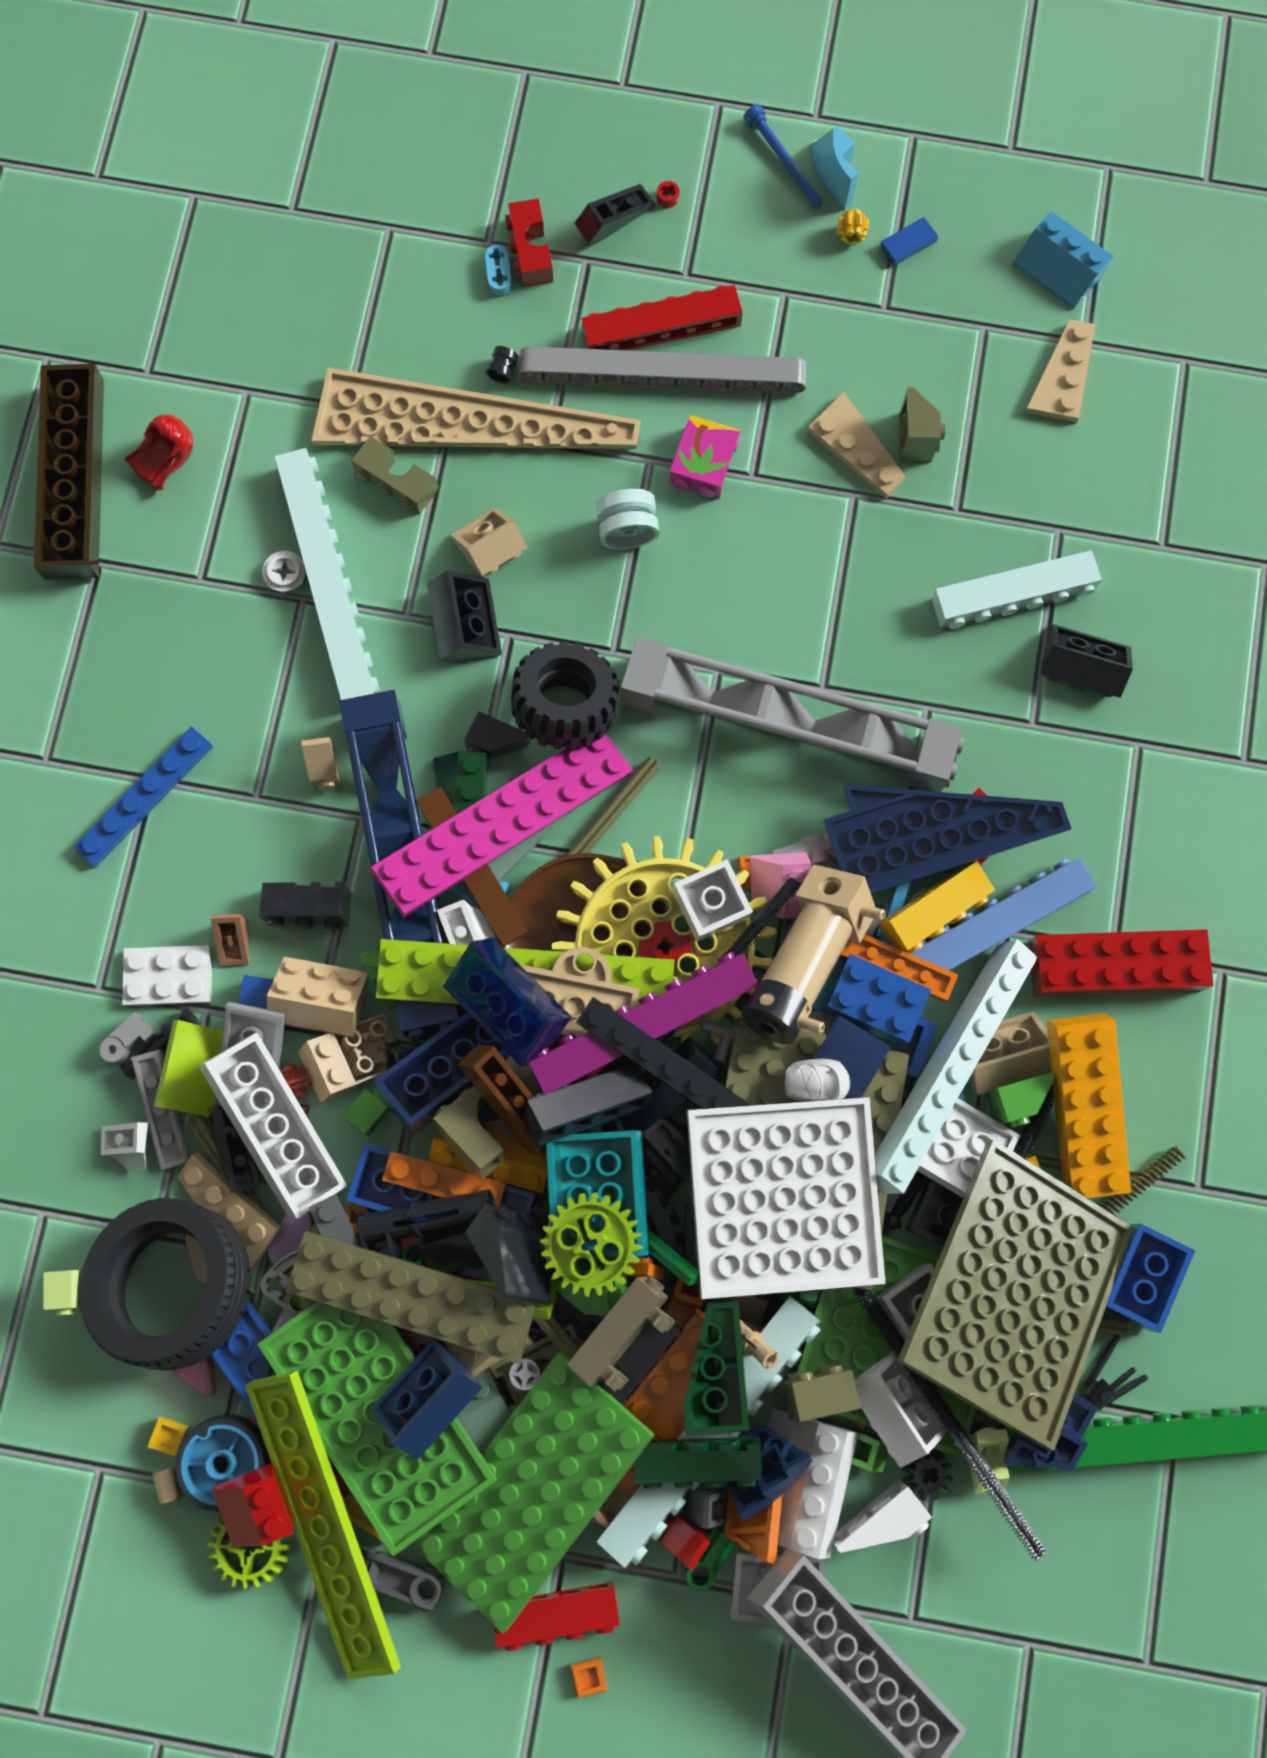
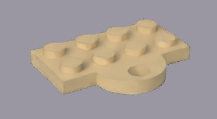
M586 947L573 948L564 952L557 959L552 971L523 965L511 1024L564 1035L574 1032L577 1037L587 1032L575 1022L592 997L613 1011L626 1005L631 1010L637 1005L640 989L611 983L609 964L599 952ZM581 954H588L593 959V966L588 971H581L576 966V958Z

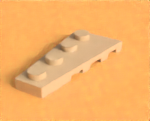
M1069 319L1025 413L1077 423L1080 416L1095 324Z
M845 392L808 427V433L885 499L904 482L905 475Z
M195 1153L191 1155L177 1178L196 1204L219 1214L236 1229L237 1235H240L243 1240L242 1242L245 1244L251 1267L250 1273H252L283 1227L242 1191L230 1193L226 1177L203 1156Z

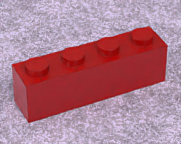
M614 1581L534 1595L505 1633L502 1634L494 1626L497 1648L505 1647V1651H513L522 1648L523 1643L535 1641V1645H546L554 1642L553 1638L566 1636V1640H574L584 1637V1632L596 1630L597 1634H607L615 1631L614 1627L620 1626V1617Z

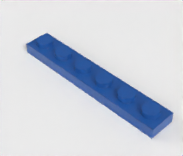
M191 726L73 848L94 867H97L214 746Z

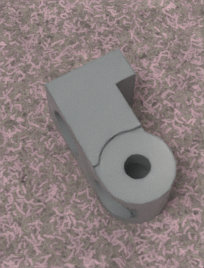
M134 1012L101 1043L100 1055L104 1060L111 1063H125L131 1057L132 1051L141 1042L151 1041L157 1036L158 1032L142 1015Z

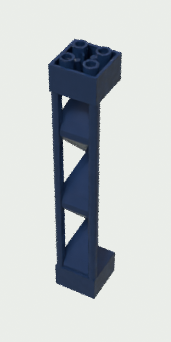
M395 689L339 700L370 868L423 836L404 739L407 738L402 707ZM362 765L380 791L371 812ZM399 766L406 800L397 790ZM372 874L384 939L444 943L435 898L404 918L395 906L390 917L386 892ZM395 1000L400 1031L407 1039L412 1038L413 1042L429 1039V1034L442 1031L461 1017L459 1004Z

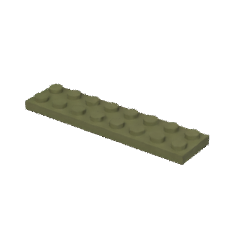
M304 1231L286 1292L517 1364L521 1361L536 1308L534 1303L502 1298L496 1288L309 1231Z

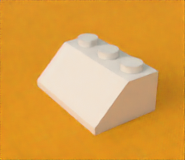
M893 1351L855 1379L860 1407L868 1417L872 1428L877 1431L886 1445L889 1454L901 1468L927 1455L947 1433V1431L945 1432L947 1428H942L944 1424L940 1425L942 1421L938 1422L940 1417L936 1418L938 1414L934 1415L935 1411H931L933 1407L929 1408L931 1404L927 1405L929 1401H924L926 1397L922 1398L924 1394L920 1395L922 1391L918 1392L919 1387L915 1388L917 1384L913 1385L915 1381L911 1382L913 1377L909 1378L910 1374L907 1375L908 1371H904L906 1367L902 1368L903 1364L900 1365L898 1358H895L897 1354L893 1355L895 1352Z

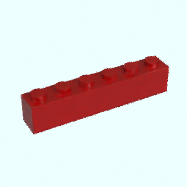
M721 285L703 292L693 291L689 295L670 296L661 301L642 302L637 306L628 308L618 307L605 313H591L581 318L582 334L586 349L629 351L740 327L743 311L736 286Z

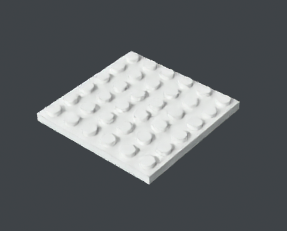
M869 1097L687 1110L701 1299L885 1284Z

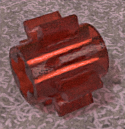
M292 1063L280 1068L282 1076L295 1098L298 1100L307 1096L306 1088L312 1086L305 1067L297 1068L296 1064Z

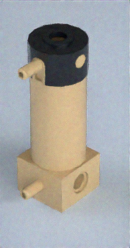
M813 864L796 894L801 912L763 979L758 983L741 1012L742 1019L755 1033L775 1043L792 1044L801 1029L818 1034L824 1031L825 1025L823 1022L808 1018L812 1011L813 1003L847 941L860 943L872 920L882 921L885 918V910L875 908L864 876Z

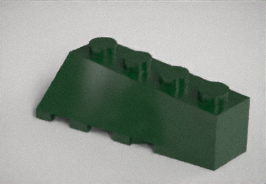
M455 752L433 758L438 787L443 789L457 814L487 796L489 767L487 753Z
M760 1436L651 1440L634 1462L635 1484H643L644 1489H658L662 1487V1483H674L675 1488L693 1487V1482H705L706 1487L724 1486V1481H737V1486L756 1485L755 1480H761Z

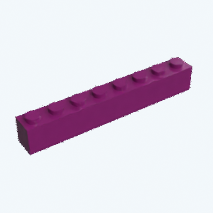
M730 952L717 959L719 963L717 966L708 969L707 965H704L691 972L693 978L683 983L679 978L664 986L666 992L656 996L653 991L639 998L640 1005L629 1010L626 1005L615 1012L656 1039L757 987L758 982L743 953L734 956L733 952ZM587 1031L577 1037L573 1032L558 1040L560 1046L550 1051L545 1046L531 1054L533 1059L527 1063L542 1093L547 1094L623 1056V1054L591 1032Z

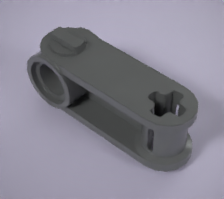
M362 1547L361 1554L363 1555L367 1571L369 1570L368 1574L374 1590L411 1603L412 1607L427 1613L429 1610L435 1609L437 1601L444 1591L445 1577L437 1569L427 1565L422 1567L374 1548ZM424 1581L432 1583L435 1590L434 1595H423L420 1591V1583Z

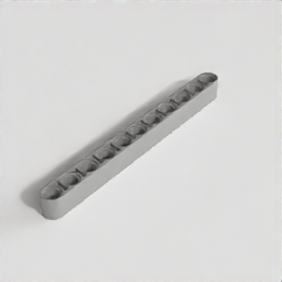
M524 347L520 350L518 377L522 381L530 383L796 394L806 389V361L800 358Z

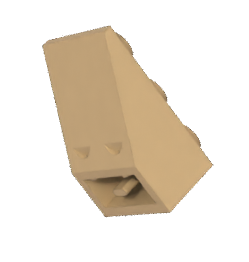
M384 1013L358 1022L353 1037L328 1033L307 1041L300 1048L298 1054L320 1104L369 1084L387 1071L385 1043L396 1041Z

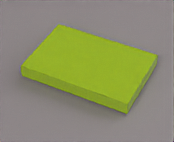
M173 1020L154 1107L209 1117L207 1107L214 1106L216 1095L200 1070L199 1065L221 1053L223 1030Z

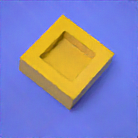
M160 1416L148 1447L177 1457L179 1448L190 1426Z

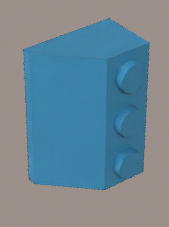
M1050 211L1034 229L1013 261V265L1075 309L1105 274L1113 255Z

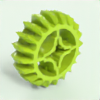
M222 1516L217 1518L216 1522L220 1528L214 1527L210 1530V1534L217 1539L207 1542V1547L216 1548V1551L208 1555V1559L218 1560V1563L212 1568L214 1572L221 1568L224 1570L220 1577L221 1581H225L231 1576L233 1577L231 1587L235 1588L240 1580H242L243 1590H247L251 1585V1580L255 1588H260L263 1579L267 1583L274 1579L272 1572L276 1574L282 1572L283 1568L279 1562L286 1563L289 1560V1556L282 1551L289 1550L292 1547V1543L283 1541L288 1536L267 1545L255 1547L251 1551H249V1546L233 1547L230 1539H227L228 1532ZM272 1551L266 1566L253 1570V1563L256 1562L257 1554ZM228 1552H234L239 1556L241 1567L232 1561Z

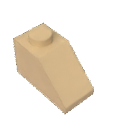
M330 737L301 741L307 773L312 786L320 791H328L334 789L336 785H342L339 755Z

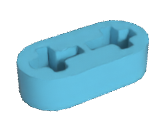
M493 245L485 252L488 285L494 295L504 296L512 289L509 256L503 246ZM494 256H499L500 266H495ZM498 275H502L503 285L501 286L497 284Z

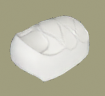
M831 1059L798 1061L791 1064L785 1073L786 1094L789 1098L802 1102L840 1100L847 1095L850 1089L849 1075L839 1061Z

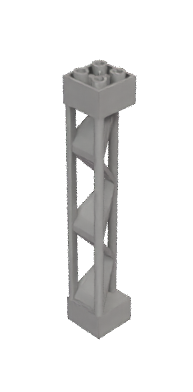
M636 637L621 685L622 706L652 714L656 700L894 766L910 771L907 786L923 791L941 792L944 787H949L950 781L954 780L958 764L954 762L957 755L961 753L965 738L960 737L963 728L906 714L669 647V645L641 637ZM689 664L742 678L746 681L713 692ZM792 693L849 708L850 710L815 721ZM896 722L923 729L917 748Z

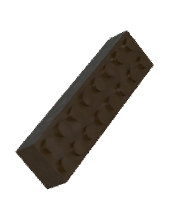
M95 364L41 365L34 568L44 580L99 578L104 379Z

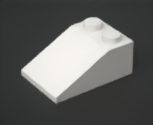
M897 1479L836 1531L833 1544L842 1553L909 1538L912 1534L916 1537L929 1526L927 1521L932 1517L910 1488Z

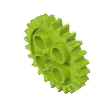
M592 1193L590 1201H588L585 1194H579L578 1204L573 1198H568L569 1208L558 1205L557 1209L560 1216L549 1215V1219L554 1224L553 1226L543 1227V1230L550 1234L549 1238L541 1240V1243L549 1245V1249L542 1252L541 1256H550L551 1261L545 1265V1268L555 1267L556 1272L553 1274L552 1279L554 1280L562 1276L564 1278L562 1288H566L572 1283L573 1294L579 1293L581 1288L584 1287L586 1297L591 1296L593 1288H595L598 1296L604 1295L605 1285L610 1292L616 1290L615 1280L621 1285L626 1283L623 1273L629 1275L635 1273L629 1264L640 1262V1259L633 1255V1253L643 1249V1246L634 1243V1239L642 1236V1233L632 1232L631 1229L638 1222L637 1220L627 1221L626 1218L631 1211L628 1209L620 1212L621 1201H616L612 1206L609 1205V1195H605L601 1202H599L598 1193ZM596 1214H600L605 1219V1228L601 1232L596 1231L592 1227V1219ZM580 1218L584 1221L587 1234L578 1223ZM569 1228L575 1230L578 1236L577 1242L573 1246L567 1244L564 1238L565 1232ZM589 1239L597 1240L598 1244L594 1246V1250H587L586 1248ZM609 1243H614L619 1249V1256L615 1261L610 1260L606 1256L605 1249ZM597 1255L605 1266L604 1270H601L599 1267ZM581 1257H586L591 1262V1270L588 1274H583L578 1269V1261Z

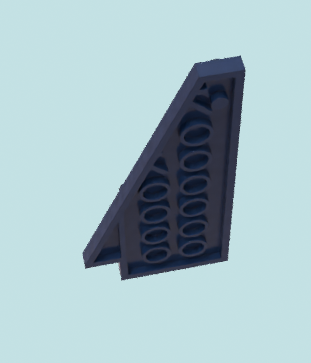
M848 784L843 785L842 788L850 811L824 819L840 871L864 876L871 895L1072 829L1063 802Z

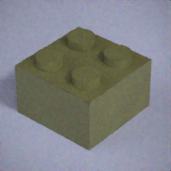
M832 1364L818 1367V1374H812V1371L788 1374L789 1380L781 1382L788 1416L791 1420L802 1422L861 1408L853 1371L843 1369L842 1365Z

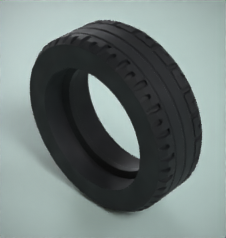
M179 1198L150 1199L120 1213L102 1230L91 1246L80 1278L81 1314H83L84 1324L88 1332L91 1333L94 1342L101 1349H104L105 1353L116 1360L129 1365L160 1371H171L177 1368L183 1369L196 1364L197 1361L201 1362L207 1356L212 1355L216 1349H219L229 1339L231 1333L236 1329L249 1298L248 1294L251 1287L249 1256L246 1253V1247L242 1242V1238L240 1235H237L236 1229L219 1214ZM172 1232L187 1234L200 1243L207 1262V1281L202 1299L191 1317L175 1331L165 1336L146 1335L133 1326L127 1313L125 1289L130 1270L141 1252L156 1239Z

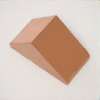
M241 914L211 916L220 966L249 964V921Z

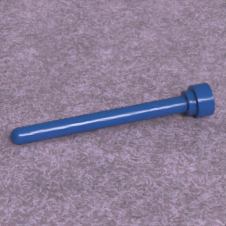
M760 104L751 106L743 116L749 127L759 130L812 205L816 208L821 207L823 203L821 197L766 123V113Z

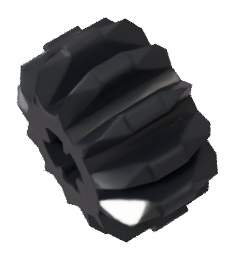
M933 1448L927 1455L911 1462V1466L905 1465L901 1467L902 1471L910 1473V1475L902 1478V1482L905 1485L912 1484L910 1490L914 1495L919 1492L921 1500L926 1501L929 1492L934 1500H938L939 1494L937 1489L947 1493L949 1489L943 1485L944 1481L953 1482V1477L945 1474V1472L952 1469V1464L949 1462L943 1463L946 1455L942 1452L935 1455V1449ZM924 1467L933 1474L931 1479L924 1477L921 1473Z

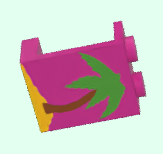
M689 415L670 470L669 483L681 490L690 489L697 491L707 498H720L723 482L734 451L736 452L739 444L741 430Z

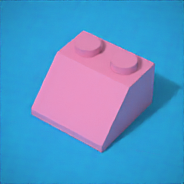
M807 852L750 856L751 901L755 898L765 897L768 903L784 883L787 882L789 877L796 879L802 884L811 869V862ZM794 893V897L790 896L792 898L791 900L788 899L790 902L786 901L787 905L784 904L785 908L781 907L783 910H779L780 913L777 912L778 916L774 915L775 917L783 919L798 917L801 908ZM764 905L760 910H758V911H756V912H759V913H760L761 910L764 909V907H765L766 905Z

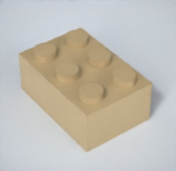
M284 957L267 994V1010L285 1013L284 1024L353 1037L368 997V972Z

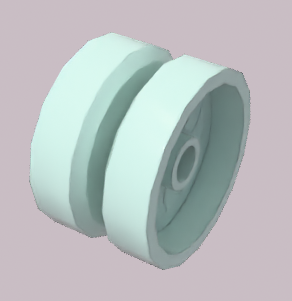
M642 489L618 490L606 494L596 502L597 518L601 523L599 525L601 544L605 547L621 550L634 549L648 545L659 537L658 519L654 516L656 514L655 498L651 492Z

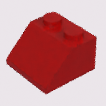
M272 1463L212 1487L233 1547L264 1546L294 1533L293 1522Z

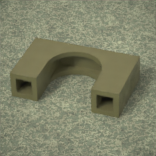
M523 1046L520 1050L508 1055L505 1061L534 1096L542 1093L527 1063L533 1059L532 1053L526 1046ZM468 1086L461 1091L458 1099L453 1103L443 1105L438 1109L433 1118L434 1130L474 1174L482 1180L504 1162V1149L489 1135L478 1120L479 1113L487 1101L475 1086Z

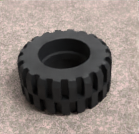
M560 641V644L554 645L552 642L544 644L542 649L539 647L530 651V656L526 655L520 660L519 666L516 667L513 674L511 711L512 716L516 718L515 723L519 729H525L524 734L531 740L536 738L538 740L537 743L545 747L548 744L557 750H561L562 747H569V750L578 749L579 745L586 747L593 744L594 739L596 741L600 740L605 735V732L611 728L616 714L619 682L616 680L617 674L614 668L609 667L610 662L604 656L599 657L597 651L592 648L589 650L585 649L584 645L579 643L570 645L568 641ZM568 686L582 692L588 700L578 705L563 706L549 701L541 693L551 687Z

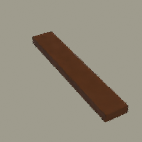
M441 787L416 800L418 808L431 829L457 815ZM488 864L462 880L502 947L528 934L526 926Z

